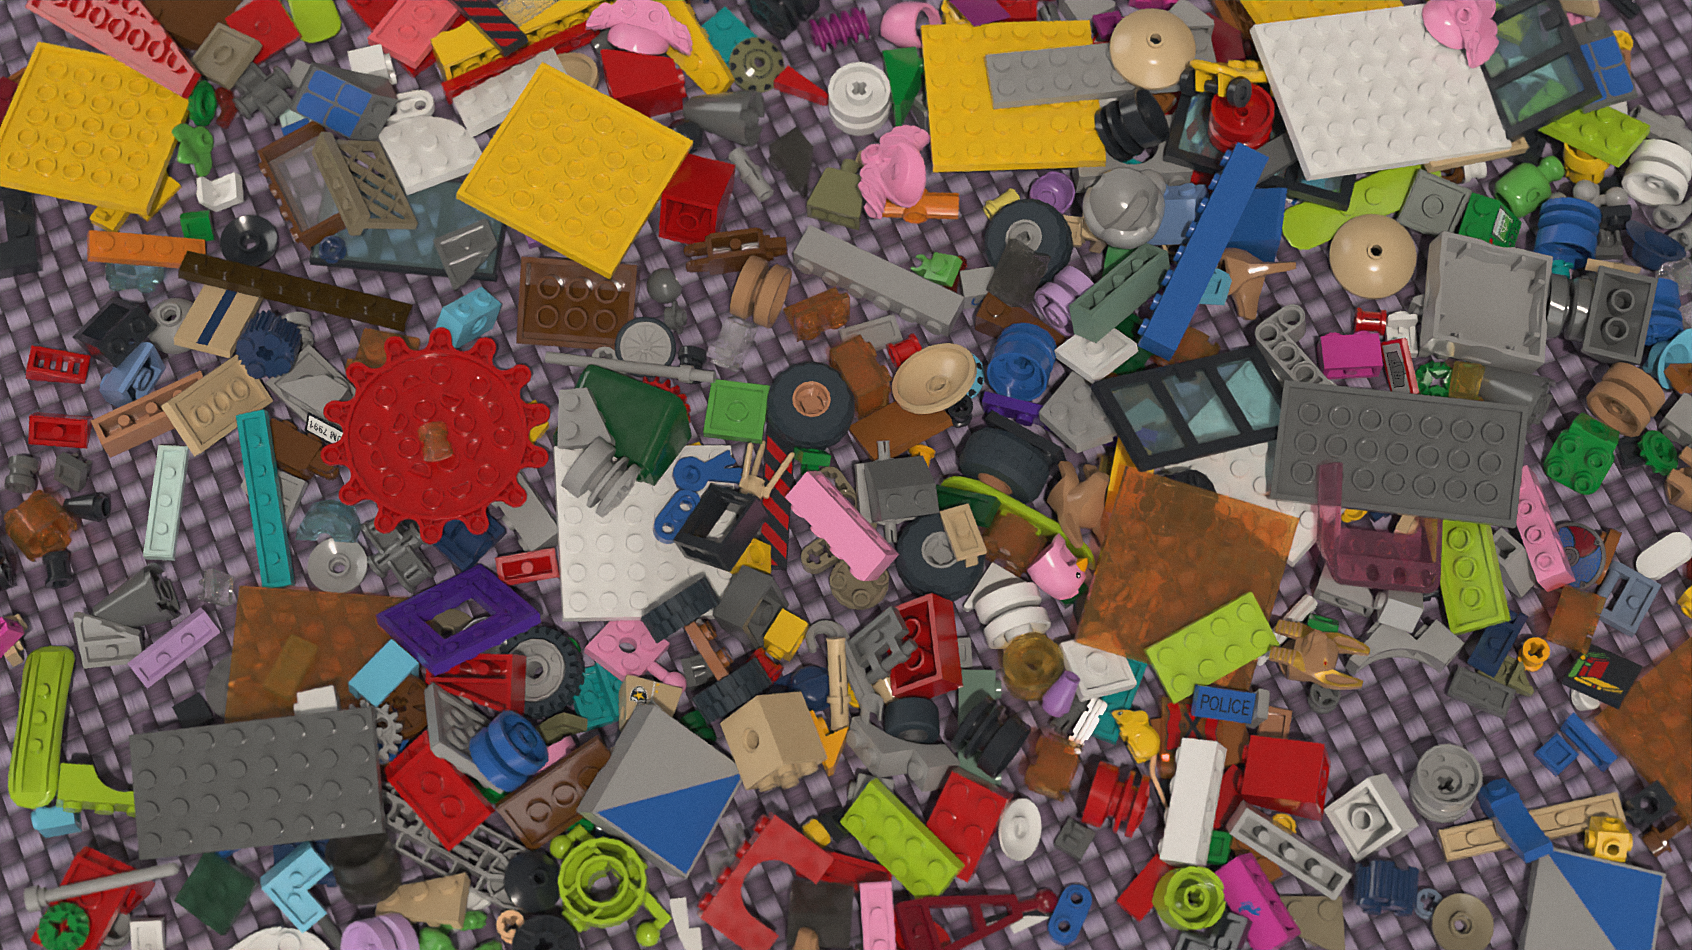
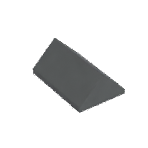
M1600 265L1581 352L1602 363L1613 364L1623 362L1631 365H1640L1658 278Z

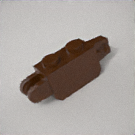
M758 227L710 233L705 237V242L691 243L683 248L684 254L687 257L708 255V258L688 261L686 263L687 272L710 271V275L739 272L752 255L766 259L769 262L773 261L774 257L788 254L786 237L763 235V229Z
M274 418L270 420L276 465L279 469L304 481L311 479L314 474L329 481L339 477L340 470L338 466L326 465L320 457L321 451L324 448L322 440L311 433L304 435L298 432V428L287 420L282 422Z

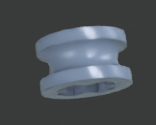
M1430 888L1423 889L1417 895V908L1414 909V912L1420 918L1432 919L1433 908L1431 907L1429 911L1424 910V903L1420 901V898H1423L1424 901L1427 897L1432 898V905L1435 907L1443 899L1436 890Z

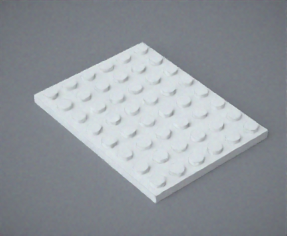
M1425 4L1253 25L1250 34L1306 181L1427 164L1430 161L1505 151L1512 147L1511 141L1506 138L1480 66L1477 68L1469 66L1466 49L1449 48L1438 42L1429 33L1422 19V9Z

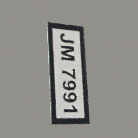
M308 412L305 432L317 436L328 444L336 443L341 439L343 435L342 429Z

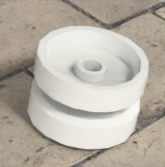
M864 62L849 63L835 72L828 86V107L830 118L837 128L847 134L861 136L869 135L879 130L885 124L890 113L891 91L889 80L884 72L873 64Z
M1658 139L1643 140L1631 155L1630 164L1621 182L1623 189L1633 199L1652 207H1658L1661 204L1680 205L1688 189L1687 183H1689L1692 177V155L1681 146L1669 141Z
M1022 582L1000 588L987 594L975 604V611L979 622L987 625L984 629V636L988 647L992 649L1014 647L1037 638L1050 628L1051 621L1046 609L1039 607L1042 597L1035 583Z

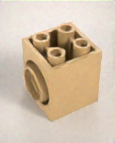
M802 692L758 695L720 723L746 790L759 789L760 792H765L777 786H781L782 789L794 787L799 783V778L817 771L818 765L828 758Z

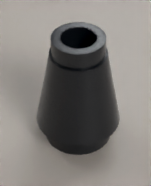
M99 492L65 499L63 502V513L65 516L100 522L102 519H107L110 515L111 504L109 497Z

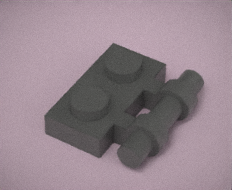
M893 606L886 609L847 642L858 666L866 669L871 665L872 670L865 677L872 685L879 679L884 680L891 674V669L900 662L905 663L911 658V653L918 648L917 643L911 638L904 644L902 643L901 639L909 633V630L899 610ZM891 649L892 654L883 660L881 655Z

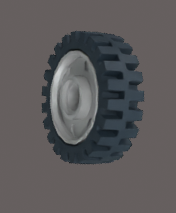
M533 626L528 631L507 639L509 643L507 645L502 644L499 647V650L502 651L501 654L527 656L524 716L543 719V717H553L554 713L561 714L566 711L564 707L566 705L571 706L575 702L572 698L574 695L579 696L581 693L579 685H584L585 680L582 676V673H585V666L581 663L584 660L575 644L563 634L542 626L540 628ZM543 667L542 675L534 679L536 669Z

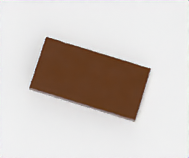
M596 735L495 803V808L527 849L535 851L584 818L576 810L597 774L609 761L612 752L599 735Z

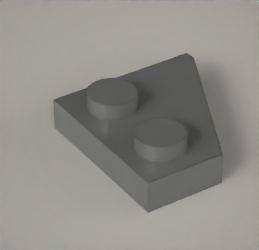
M487 218L433 239L454 292H458L498 247Z

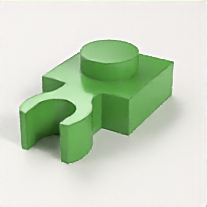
M934 252L931 260L925 255L918 254L916 258L922 262V265L918 268L911 267V270L918 276H924L923 278L935 284L952 287L963 261L957 256Z

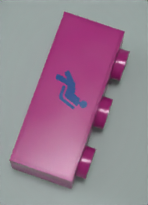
M1252 853L1237 856L1215 872L1223 884L1224 899L1230 907L1231 913L1249 918L1253 922L1248 934V943L1253 950H1278L1302 933Z

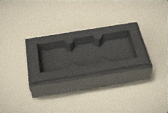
M1458 666L1446 696L1504 720L1516 690Z

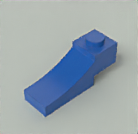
M1505 778L1493 780L1480 788L1477 794L1480 809L1495 823L1497 834L1525 863L1554 852L1552 841L1534 821L1520 799L1519 792Z

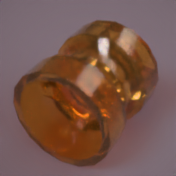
M432 422L421 426L417 430L419 440L424 443L422 449L424 460L429 462L440 461L453 454L451 442L447 441L446 438L448 435L446 423Z

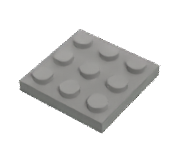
M431 683L424 690L431 751L437 757L445 758L454 764L462 773H468L476 778L484 787H490L501 794L504 790L497 788L484 777L472 760L469 751L470 739L484 727H489L491 721L436 684Z

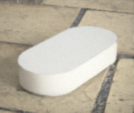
M1682 532L1669 534L1638 556L1636 561L1638 572L1651 580L1661 579L1691 559L1692 540Z

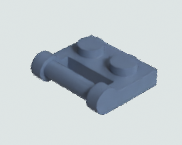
M1611 561L1604 581L1593 601L1587 603L1584 613L1590 618L1600 620L1632 638L1658 593L1661 584L1618 561ZM1622 578L1627 583L1612 611H1609L1603 606L1618 579Z

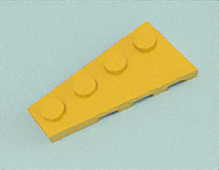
M660 0L659 3L667 7L673 18L687 26L692 40L690 56L685 53L682 54L671 45L666 53L674 59L677 65L707 95L726 93L735 81V78L718 50H714L708 40L709 35L699 25L691 5L687 4L685 0Z

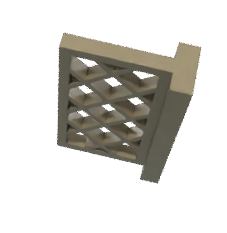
M321 132L311 153L349 235L360 236L363 229H416L418 222L379 141L335 140L332 132ZM340 150L347 152L348 154L352 155V157L349 159L348 157L344 156ZM362 151H373L376 159H373L372 157L368 156ZM357 158L370 167L366 169L354 162V160ZM349 169L361 175L362 177L358 179L355 176L351 175ZM375 169L383 174L386 179H382L371 171ZM365 179L379 186L378 190L363 181ZM384 189L385 191L394 195L396 200L394 201L393 199L381 193L382 190ZM359 190L371 196L370 200L363 197ZM376 199L389 207V209L386 211L373 202ZM394 210L404 216L405 219H400L391 214V212ZM369 211H371V212H373L374 214L378 215L379 217H381V219H380V218H370V213H369Z

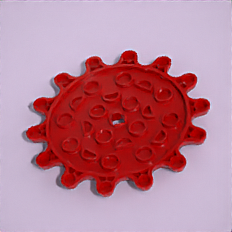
M438 327L430 333L428 345L420 351H415L407 346L403 338L399 336L389 337L384 342L387 358L385 364L379 368H369L361 362L350 364L346 369V376L356 388L354 397L344 402L330 401L323 409L325 418L330 422L340 425L343 429V435L336 443L326 445L322 449L320 457L326 465L346 466L351 473L348 483L339 490V499L347 506H353L364 500L374 501L378 506L374 527L382 534L391 533L401 521L409 519L417 522L420 528V538L426 544L439 542L442 538L445 524L452 520L462 521L470 533L481 535L489 527L486 510L491 503L501 501L512 508H518L525 504L527 494L518 484L517 474L524 468H542L547 464L549 460L548 452L544 448L532 444L528 436L531 429L545 424L549 420L550 410L542 403L527 404L520 398L521 389L531 380V371L523 364L515 365L508 370L497 369L492 362L496 352V344L491 338H480L470 350L459 351L452 345L450 331L446 328ZM441 430L444 432V438L440 443L432 442L428 439L431 431Z

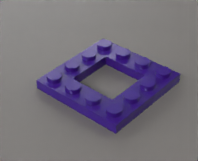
M482 564L474 566L376 615L378 625L434 676L445 673L452 667L466 660L473 659L478 654L498 646L505 640L519 633L526 632L531 627L541 623L539 612ZM471 598L492 615L445 640L425 623L432 620L436 615L448 609L456 608Z

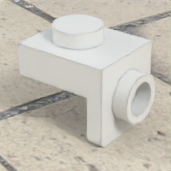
M235 172L214 181H210L202 176L196 179L198 202L215 212L244 202L242 176Z
M1399 311L1388 315L1386 320L1385 341L1406 337L1411 358H1416L1418 355L1415 327L1418 321L1417 314Z
M164 917L132 919L130 921L132 950H166Z

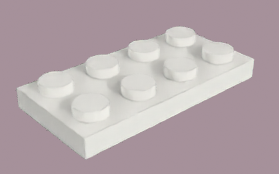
M553 48L546 52H541L536 57L522 64L515 65L510 70L496 77L489 78L484 83L452 98L471 138L504 121L541 62L567 74Z

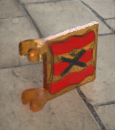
M1169 697L1161 698V778H1172L1174 757L1178 747H1181L1182 738L1215 741L1223 746V720L1191 715L1193 698H1184L1175 704L1171 703Z

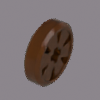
M411 674L378 706L381 709L384 705L388 704V714L390 715L395 713L392 710L394 706L393 701L398 700L399 704L402 701L406 703L404 707L405 712L400 713L399 710L396 711L398 719L394 722V724L399 723L403 726V730L396 733L403 737L402 741L418 736L428 726L424 693L428 686L421 679ZM365 700L366 705L371 706V704L367 700ZM380 721L376 724V729L378 727L385 729L388 724Z

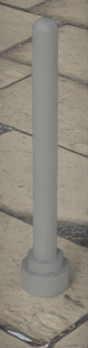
M167 863L48 890L46 887L40 888L39 885L27 887L24 889L25 905L29 913L42 911L45 906H49V902L176 875L179 872V866L176 863Z

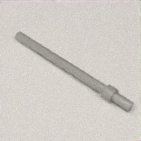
M546 352L545 362L550 364L583 368L592 364L610 371L675 378L683 383H692L693 381L715 383L716 381L715 371L694 369V366L690 365L674 367L556 352Z

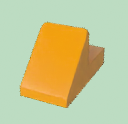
M811 710L809 711L828 757L822 762V765L829 777L835 773L846 744L849 727L826 736V734H829V730L823 717L817 718L814 711Z

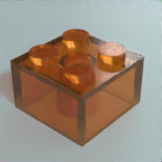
M861 334L829 350L830 367L841 372L842 379L853 392L855 398L854 414L858 420L889 404V393L891 392L889 381L892 380L885 365L880 366L875 359L877 354L871 342H865Z

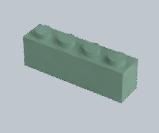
M1145 243L1069 305L1074 334L1097 343L1163 287L1161 283L1168 269H1170L1168 251Z
M961 670L963 687L958 689V727L969 711L976 707L985 697L991 696L995 700L1001 699V680H996V670ZM967 745L958 752L960 768L1001 787V774L997 778L992 779L977 768L981 752L978 751L969 760L963 757Z

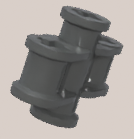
M251 61L248 65L249 67L245 69L234 84L235 89L242 96L239 98L234 97L232 102L247 120L251 118V113L258 109L271 124H274L277 117L290 109L289 106L292 100L283 89L285 87L290 88L292 83L277 65L273 67V72L266 76Z
M375 518L369 523L364 522L361 525L365 535L379 551L376 555L368 556L367 562L380 578H385L388 575L387 572L391 569L400 584L409 593H413L416 591V586L422 581L436 575L430 562L418 549L422 544H427L420 538V528L417 522L413 521L410 523L408 530H405L401 523H399L388 534H382L374 527Z

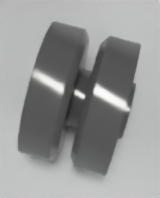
M1551 273L1550 295L1546 305V337L1556 338L1562 330L1565 340L1583 342L1594 291L1593 279L1576 277L1569 287L1566 275Z

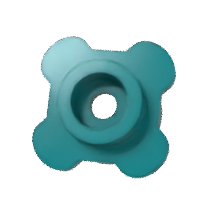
M1553 260L1552 273L1566 275L1567 279H1570L1569 270L1574 267L1573 263H1565L1564 260Z

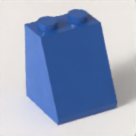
M1287 188L1254 189L1226 248L1245 250L1263 262H1274L1281 241Z

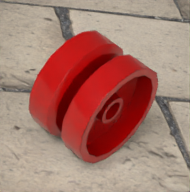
M1251 83V98L1248 104L1242 108L1231 106L1227 101V96L1221 97L1217 93L1215 94L1211 102L1208 136L1212 144L1220 152L1225 153L1227 149L1233 151L1237 142L1254 150L1268 143L1274 119V103L1271 96L1262 87Z

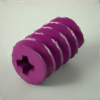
M856 7L851 8L850 16L845 10L840 11L839 18L835 13H831L829 15V22L824 16H820L818 25L813 19L808 20L812 43L815 49L816 46H820L823 52H826L827 43H830L834 50L837 49L838 40H841L845 47L848 46V37H852L857 44L859 42V34H862L866 41L869 40V23L863 7H861V13Z

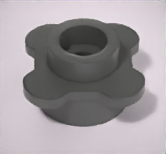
M673 301L672 306L666 307L664 310V322L670 330L676 329L678 334H682L683 326L687 324L686 310L679 307L677 301Z

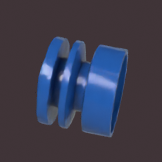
M1559 197L1544 202L1539 212L1540 218L1537 225L1539 230L1536 234L1533 252L1553 256V260H1564L1565 263H1573L1574 267L1571 269L1586 268L1587 259L1596 258L1598 244L1596 237L1600 231L1599 224L1602 217L1600 209L1590 202L1576 198Z
M1658 278L1644 348H1652L1657 342L1673 340L1679 333L1684 331L1683 316L1681 311L1678 310L1681 306L1678 283L1671 279Z
M1029 323L1013 324L1002 331L998 337L987 369L989 384L997 394L1023 401H1032L1042 395L1047 387L1050 373L1056 361L1054 350L1057 346L1052 336L1041 327Z

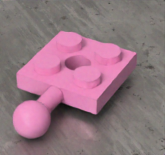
M640 620L609 621L585 647L584 653L622 682L627 674L642 678L648 671L662 681L663 684L683 688L682 693L686 689L687 681L681 673H669L656 663L668 650L670 643L665 639L656 643L644 623ZM630 643L634 646L635 651L625 653L620 649L619 645Z

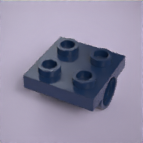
M486 512L489 527L485 533L474 535L468 531L462 521L452 520L445 524L440 541L431 545L457 569L464 572L472 568L507 532L505 528Z

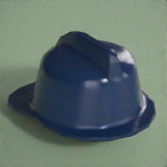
M1635 220L1626 222L1625 228L1635 241L1632 254L1637 264L1660 272L1666 270L1673 262H1681L1686 258L1684 247L1672 237L1657 232Z
M819 666L802 667L775 681L769 689L768 695L802 692L809 711L813 710L814 713L823 711L830 707V703H827V696L830 695L828 670Z

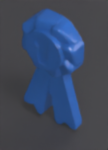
M727 450L705 463L695 457L680 459L673 469L672 478L676 488L699 492L706 486L708 481L739 484L742 478L740 475L742 468H728L733 466L736 460L731 457L730 450Z

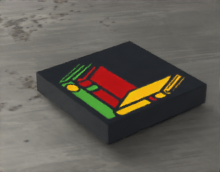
M1586 641L1565 674L1562 684L1619 710L1640 676L1643 666Z

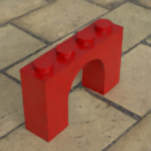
M771 811L767 816L763 814L757 820L753 827L754 835L749 841L744 840L738 846L734 853V856L737 857L730 867L726 865L720 871L715 880L718 882L711 893L707 891L697 904L699 910L696 914L702 920L744 950H769L779 936L774 930L746 910L742 901L741 888L747 873L761 862L778 860L791 865L817 884L835 859Z

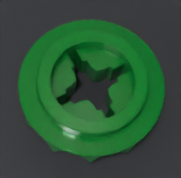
M197 81L187 99L189 101L187 110L190 111L189 118L193 120L195 125L207 126L211 123L216 112V95L209 82Z
M1432 360L1428 364L1421 365L1415 373L1420 395L1456 398L1460 391L1461 378L1456 374L1455 368L1446 365L1445 361L1438 363ZM1432 377L1435 379L1445 377L1442 383L1443 387L1441 388V386L1436 385L1429 389L1433 381Z
M1650 430L1641 435V441L1638 443V446L1642 451L1639 455L1644 457L1645 465H1650L1653 473L1659 472V474L1665 476L1672 469H1677L1678 456L1676 449L1664 434L1656 430Z
M60 902L58 905L48 907L47 912L39 918L40 923L37 933L41 944L47 950H77L88 937L90 926L88 917L75 904ZM66 919V925L74 933L62 932L60 936H57L59 931L52 924H57V922L62 924Z

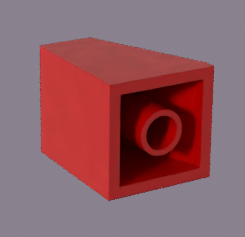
M610 49L600 50L604 78L611 98L649 118L683 110L682 99L687 98L684 86L685 79L682 68H676L673 58Z
M687 154L678 171L662 192L658 237L684 244L705 242V237L710 233L720 232L734 187L736 165Z
M1251 735L1249 745L1245 744L1243 748L1242 761L1246 763L1245 773L1240 774L1238 778V792L1241 793L1244 801L1251 805L1315 821H1322L1331 761L1325 744Z

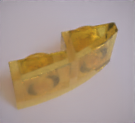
M1455 361L1448 398L1483 401L1484 399L1478 396L1486 367L1480 363Z

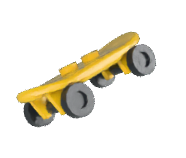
M1193 59L1190 61V67L1183 71L1179 81L1180 91L1184 95L1195 97L1200 92H1213L1221 97L1227 96L1228 103L1239 108L1246 106L1251 98V83L1262 87L1271 97H1274L1261 61L1246 60L1244 62L1228 60V63H1217ZM1215 76H1218V82L1214 81Z

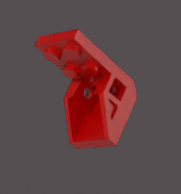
M428 729L384 768L388 782L448 851L455 848L496 811L464 773L459 771L454 764L445 758L437 757L431 751Z
M85 846L76 854L59 887L138 869ZM149 880L50 902L48 907L58 905L60 902L75 904L86 913L90 926L86 941L77 950H99L118 913L125 916L151 894L155 883ZM66 919L62 924L58 922L57 924H52L59 931L57 936H60L62 932L74 933L66 925ZM38 925L30 941L45 948L41 944L37 933Z

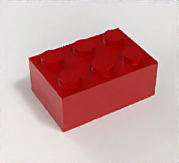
M930 593L895 606L909 630V633L901 639L902 643L904 644L911 638L917 643L918 648L911 653V658L905 663L900 662L891 669L892 696L899 699L912 697L930 699L962 688L963 679L953 602ZM891 649L887 650L888 656L892 654Z
M960 767L951 772L926 827L965 865L956 877L968 883L974 878L1013 794Z

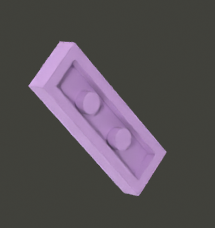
M200 607L127 664L148 689L218 635L220 631Z

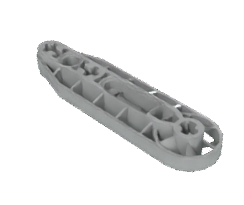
M381 782L383 805L388 803L393 805L390 813L384 815L385 828L400 835L394 845L383 839L378 833L374 834L383 845L442 877L456 875L459 869H462L479 878L475 888L469 886L471 893L487 900L502 910L526 913L517 908L508 898L504 889L503 877L508 863L515 856L530 850L480 824L470 836L461 841L483 853L480 858L472 854L473 851L459 844L452 849L466 859L471 858L477 861L476 866L440 848V844H443L404 800L398 798L399 793L390 783ZM401 814L409 822H414L416 819L418 824L407 827L404 820L400 818ZM481 831L502 842L497 850L477 840ZM407 840L426 850L422 859L401 849ZM507 846H510V847L516 849V850H509V851L505 852ZM433 854L453 864L448 874L428 863ZM492 859L495 860V861L490 865L489 871H488V873H487V872L485 871L486 867L488 866V864L491 862ZM535 875V882L541 884L540 878ZM486 883L491 897L481 892Z

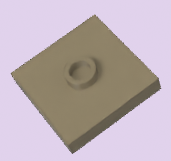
M218 22L190 61L199 71L201 77L231 90L262 48V45L258 40Z

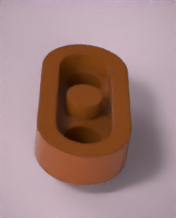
M1610 528L1608 532L1602 531L1600 534L1606 550V562L1603 572L1595 582L1597 585L1601 584L1622 535V532Z

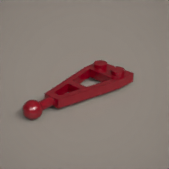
M1045 888L1037 891L1033 898L1018 901L1016 894L932 896L897 903L893 908L906 950H962L1021 921L1024 918L1022 913L1038 910L1044 914L1053 912L1058 904V897L1054 891ZM1006 906L1009 916L987 926L981 907ZM967 908L974 933L941 948L930 909Z

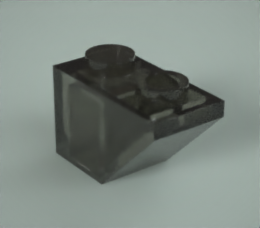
M795 127L769 145L770 157L768 160L776 172L781 171L786 177L785 181L788 187L794 193L797 191L804 199L809 193L814 163V147L801 131Z

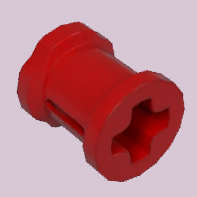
M1356 307L1353 323L1354 333L1369 331L1377 332L1379 335L1384 336L1387 319L1386 310L1371 312L1362 311V308Z
M914 333L896 344H886L888 355L895 368L900 367L901 363L905 362L910 356L922 350Z
M759 648L748 658L746 663L756 657L773 684L781 676L784 667L781 664L776 665L765 655L766 650Z

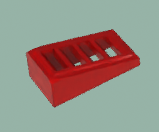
M31 345L26 368V379L85 384L91 356ZM39 360H45L43 368L38 367ZM51 361H56L55 370L49 369ZM62 362H68L66 372H61ZM74 363H80L78 374H72Z

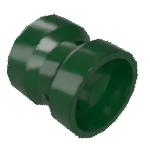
M699 710L691 712L678 720L680 724L711 745L717 740L714 730L709 728Z

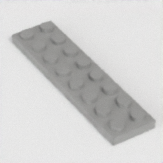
M1210 34L1193 35L1196 45L1195 59L1216 62ZM1157 38L1150 39L1154 44L1160 43ZM1110 43L985 55V66L993 109L1122 97V95L1137 87L1124 80L1115 70L1110 58ZM1215 76L1214 81L1218 82V76ZM1179 83L1166 89L1148 91L1151 94L1180 91Z

